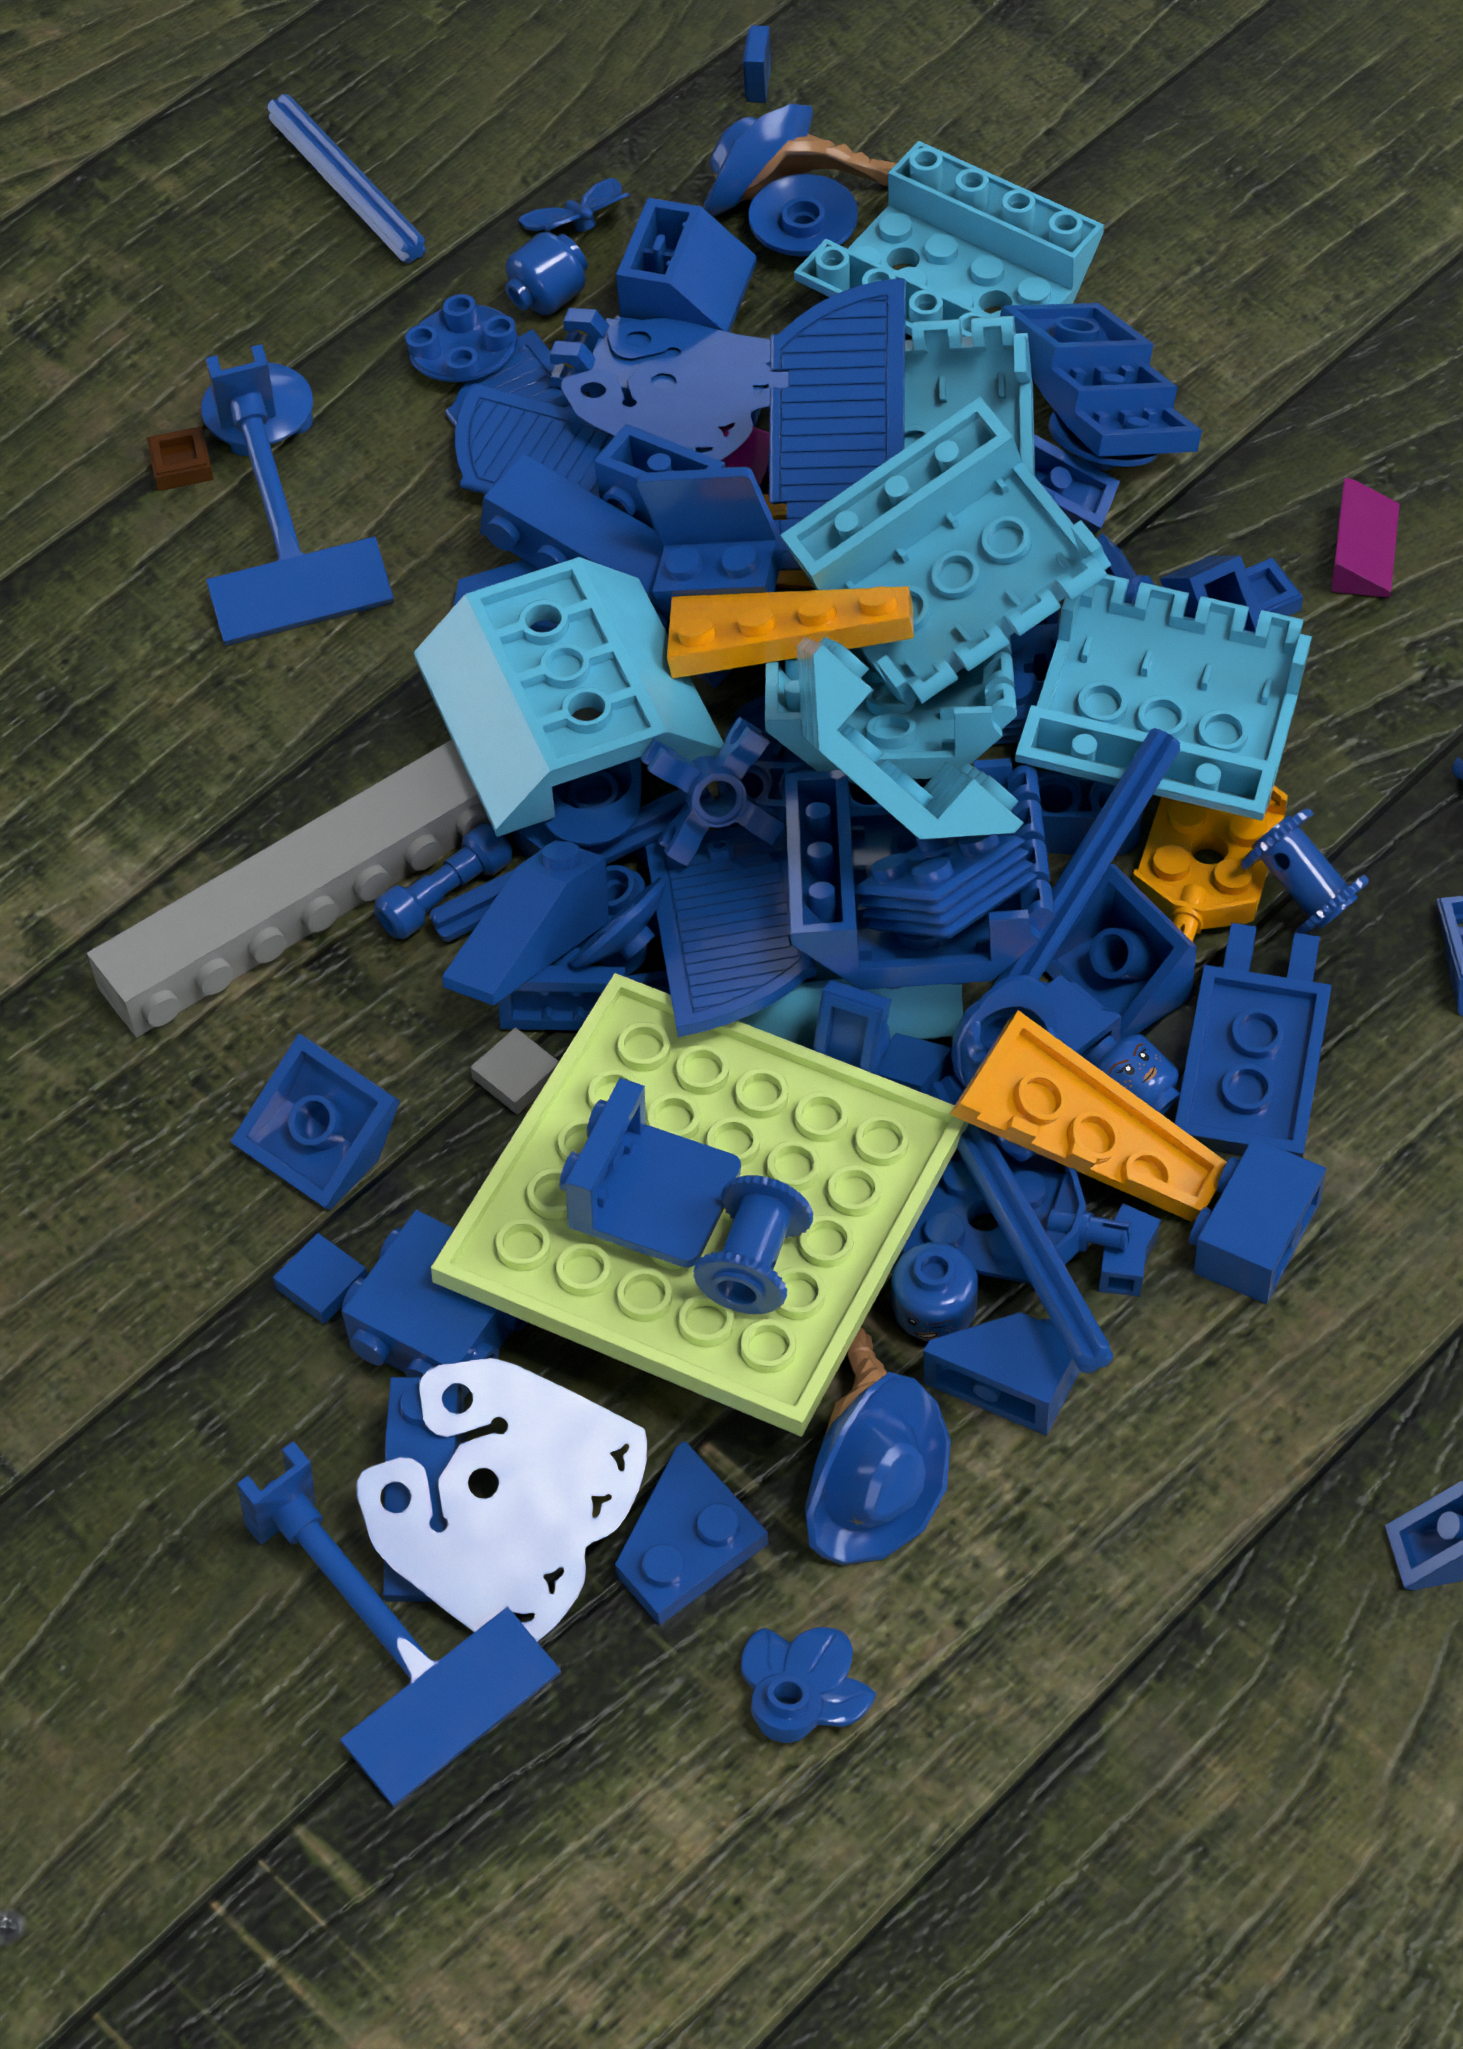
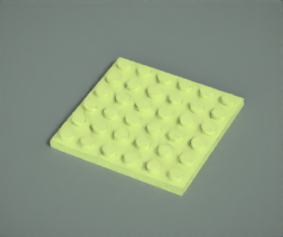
M614 973L431 1266L432 1282L802 1437L957 1149L961 1134L967 1129L968 1122L950 1115L955 1105L739 1021L708 1031L678 1037L671 995ZM619 1078L645 1086L646 1125L732 1153L741 1161L740 1177L758 1175L779 1180L796 1189L809 1202L813 1212V1221L810 1229H807L806 1233H802L801 1236L795 1235L794 1238L788 1237L784 1239L773 1270L778 1272L779 1277H782V1281L786 1283L785 1287L788 1289L786 1300L779 1309L765 1314H745L725 1308L712 1301L699 1289L693 1277L695 1265L687 1268L568 1228L566 1191L560 1190L559 1187L564 1164L572 1151L581 1153L588 1139L587 1126L595 1104L600 1099L608 1101ZM725 1208L701 1257H704L705 1254L711 1255L712 1252H723L734 1220L730 1218V1214L725 1213Z

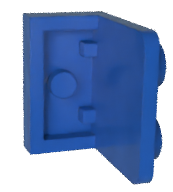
M619 1078L608 1101L600 1099L595 1104L587 1126L588 1139L581 1153L572 1151L564 1164L559 1187L560 1190L566 1191L568 1228L681 1267H692L696 1264V1261H699L724 1210L722 1207L723 1203L720 1202L723 1187L727 1182L741 1175V1161L732 1153L646 1125L645 1086Z

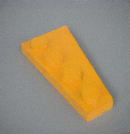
M879 586L856 589L672 596L667 661L672 679L797 658V645L804 637L818 643L824 637L830 638L832 641L835 640L837 643H841L847 649L914 638V618L909 586Z
M1019 1010L1007 1021L950 1112V1115L1069 1168L1076 1169L1078 1172L1191 1222L1198 1217L1203 1207L1208 1206L1217 1190L1219 1179L1227 1164L1220 1156Z

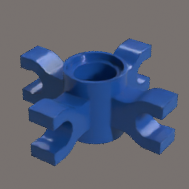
M739 716L716 757L701 756L692 761L656 738H653L640 759L649 765L647 767L649 772L680 788V792L686 801L679 814L667 825L657 840L660 845L666 848L664 850L666 855L687 867L696 854L709 827L721 828L729 826L734 822H737L754 835L773 845L786 824L777 818L778 814L775 810L749 797L741 782L749 767L761 756L770 742L761 735L762 731L758 727ZM719 780L726 782V789L720 798L712 802L700 801L701 792L706 785Z

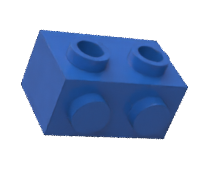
M625 424L594 460L600 498L656 531L657 529L636 487L640 473L725 468V462L629 424Z

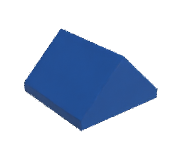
M1110 864L1045 971L1053 979L1061 974L1070 983L1074 980L1099 1001L1106 1011L1119 1013L1121 1015V1041L1129 1035L1139 1033L1191 999L1197 946L1115 864Z

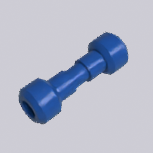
M481 823L463 836L462 849L443 862L444 866L430 876L424 875L408 888L395 885L376 898L374 912L379 923L392 937L406 939L424 926L425 913L443 901L444 895L455 887L464 886L479 874L493 876L510 864L512 861V848L505 835L497 837L491 824Z

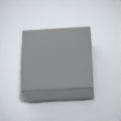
M515 1027L470 1068L474 1081L518 1115L538 1097L559 1061Z

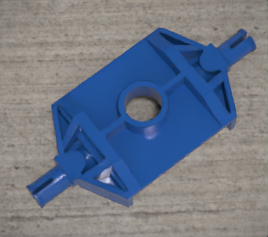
M954 1153L898 1258L916 1245L927 1242L947 1243L961 1249L972 1260L977 1274L1031 1284L999 1226L991 1231H980L970 1225L978 1216L992 1214L961 1156L958 1153ZM1007 1163L1064 1265L1078 1251L1086 1252L1088 1243L1119 1248L1123 1251L1127 1250L1131 1238L1132 1223L1095 1217L1093 1213L1087 1212L1076 1169L1065 1166V1174Z

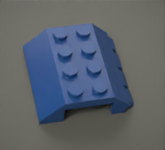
M1011 758L973 761L974 767L979 771H983L987 776L990 775L1019 801L1011 812L1023 824L1015 833L997 835L1017 836L1025 840L1021 848L1029 851L1025 860L1033 863L1029 872L1037 874V876L1025 889L991 912H988V914L952 938L875 931L867 928L871 919L863 916L866 907L859 905L862 896L855 893L858 884L872 876L870 867L876 861L893 854H906L917 847V836L884 807L850 809L848 776L842 770L785 774L791 944L861 990L898 989L901 987L940 984L961 985L970 982L994 980L1040 940L1039 931L1055 918L1051 885L1048 883L1050 881L1047 848L1044 843L1045 832L1042 807L1039 803L1041 798L1037 770L1030 765H1021L1012 771Z

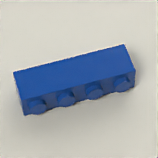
M522 453L483 497L480 534L487 537L499 549L511 551L536 566L539 570L581 557L639 578L669 636L671 606L660 607L652 592L664 549V544L658 531Z

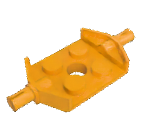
M1274 786L1263 821L1161 797L1138 870L1134 869L1132 882L1192 942L1195 934H1201L1202 929L1231 926V923L1247 924L1254 921L1269 869L1260 860L1249 869L1244 870L1241 866V861L1253 850L1251 846L1284 819L1288 795ZM1211 849L1219 852L1224 857V860L1216 864H1204L1196 860L1193 854L1200 850Z

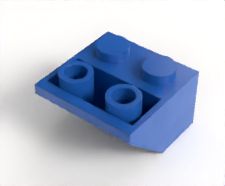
M647 198L616 274L620 317L640 320L671 318L731 332L757 264L756 255L701 206Z

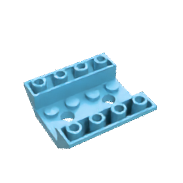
M918 141L888 172V206L848 249L825 239L794 271V280L831 297L859 285L881 280L904 278L906 280V334L912 336V322L960 319L962 337L972 336V318L1000 317L1001 310L992 314L983 311L989 307L1073 304L1104 233V224ZM897 264H911L915 266L905 267L899 271L891 268Z
M581 557L543 568L465 594L414 651L415 661L497 837L554 818L553 786L639 758L643 755L653 738L666 744L690 761L701 756L716 757L722 749L724 742L690 676L672 679L667 661L669 636L639 578ZM542 620H550L558 625L555 629L548 632H536L530 629L531 625ZM586 707H592L597 711L603 712L598 718L589 721L578 720L572 716L577 710Z
M804 637L797 645L802 736L919 839L1007 834L1015 833L1020 828L1023 822L1011 812L1019 801L990 775L987 776L983 771H979L969 763H966L959 770L946 762L924 788L887 759L878 767L875 763L883 753L859 731L845 722L873 690L861 679L869 668L841 643H837L835 640L832 641L830 638L824 637L818 643Z

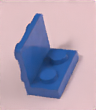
M725 467L683 471L670 470L666 472L640 473L638 475L636 487L664 544L652 591L660 607H670L672 596L775 591L785 544L750 468Z

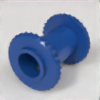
M1303 809L1293 817L1289 815L1276 824L1251 846L1253 850L1241 861V866L1244 870H1247L1262 860L1308 915L1309 919L1296 930L1297 933L1308 934L1316 927L1320 930L1359 898L1357 894L1368 885L1369 881L1366 875H1363L1351 885H1348L1300 827L1313 816L1314 813L1310 809Z
M758 1175L737 1177L727 1182L720 1195V1202L723 1203L722 1207L726 1209L725 1213L730 1214V1218L734 1219L723 1252H712L711 1255L705 1254L704 1257H700L699 1261H696L693 1277L699 1289L708 1298L725 1308L745 1314L770 1313L779 1309L787 1297L788 1289L785 1287L786 1283L782 1281V1277L778 1276V1272L773 1271L784 1239L788 1237L794 1238L795 1235L801 1236L802 1233H806L812 1224L813 1212L805 1197L786 1183Z

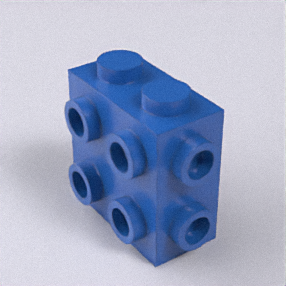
M415 1210L402 1229L396 1228L388 1235L381 1248L379 1261L365 1279L359 1278L352 1284L342 1304V1315L349 1344L354 1352L374 1365L380 1366L386 1362L405 1372L407 1377H422L427 1370L443 1364L477 1359H498L499 1349L512 1331L516 1333L521 1331L527 1322L432 1282L431 1266L455 1229L418 1210ZM461 1384L463 1398H465L470 1389Z

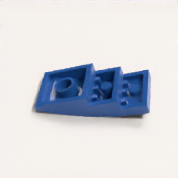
M1100 303L1002 306L1000 317L1014 316L1016 334L1028 333L1032 379L1040 392L1066 426L1098 457L1198 452L1202 430L1173 408L1178 386L1150 366L1154 344Z

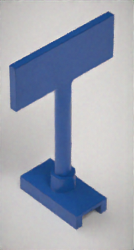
M262 344L251 347L253 363L221 370L217 355L206 358L220 427L225 429L235 426L237 430L243 433L278 554L276 562L206 579L224 646L394 603V597L375 536L307 554L301 552L264 426L268 422L269 417L276 416L269 367Z
M293 1441L282 1449L285 1473L278 1479L269 1482L262 1491L249 1476H246L237 1483L244 1525L260 1545H263L279 1531L291 1544L299 1542L410 1679L409 1685L340 1739V1743L390 1805L395 1808L559 1676L561 1670L508 1606L438 1661L430 1659L320 1525L324 1517L314 1506L316 1500L311 1462Z

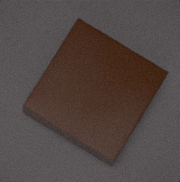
M202 426L147 437L158 491L214 480Z

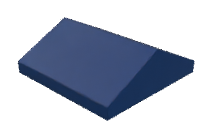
M299 1033L230 1142L321 1206L331 1210L379 1161L400 1100Z

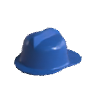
M639 758L553 786L555 817L544 821V825L554 837L583 846L609 843L624 835L634 825L640 811L642 770Z

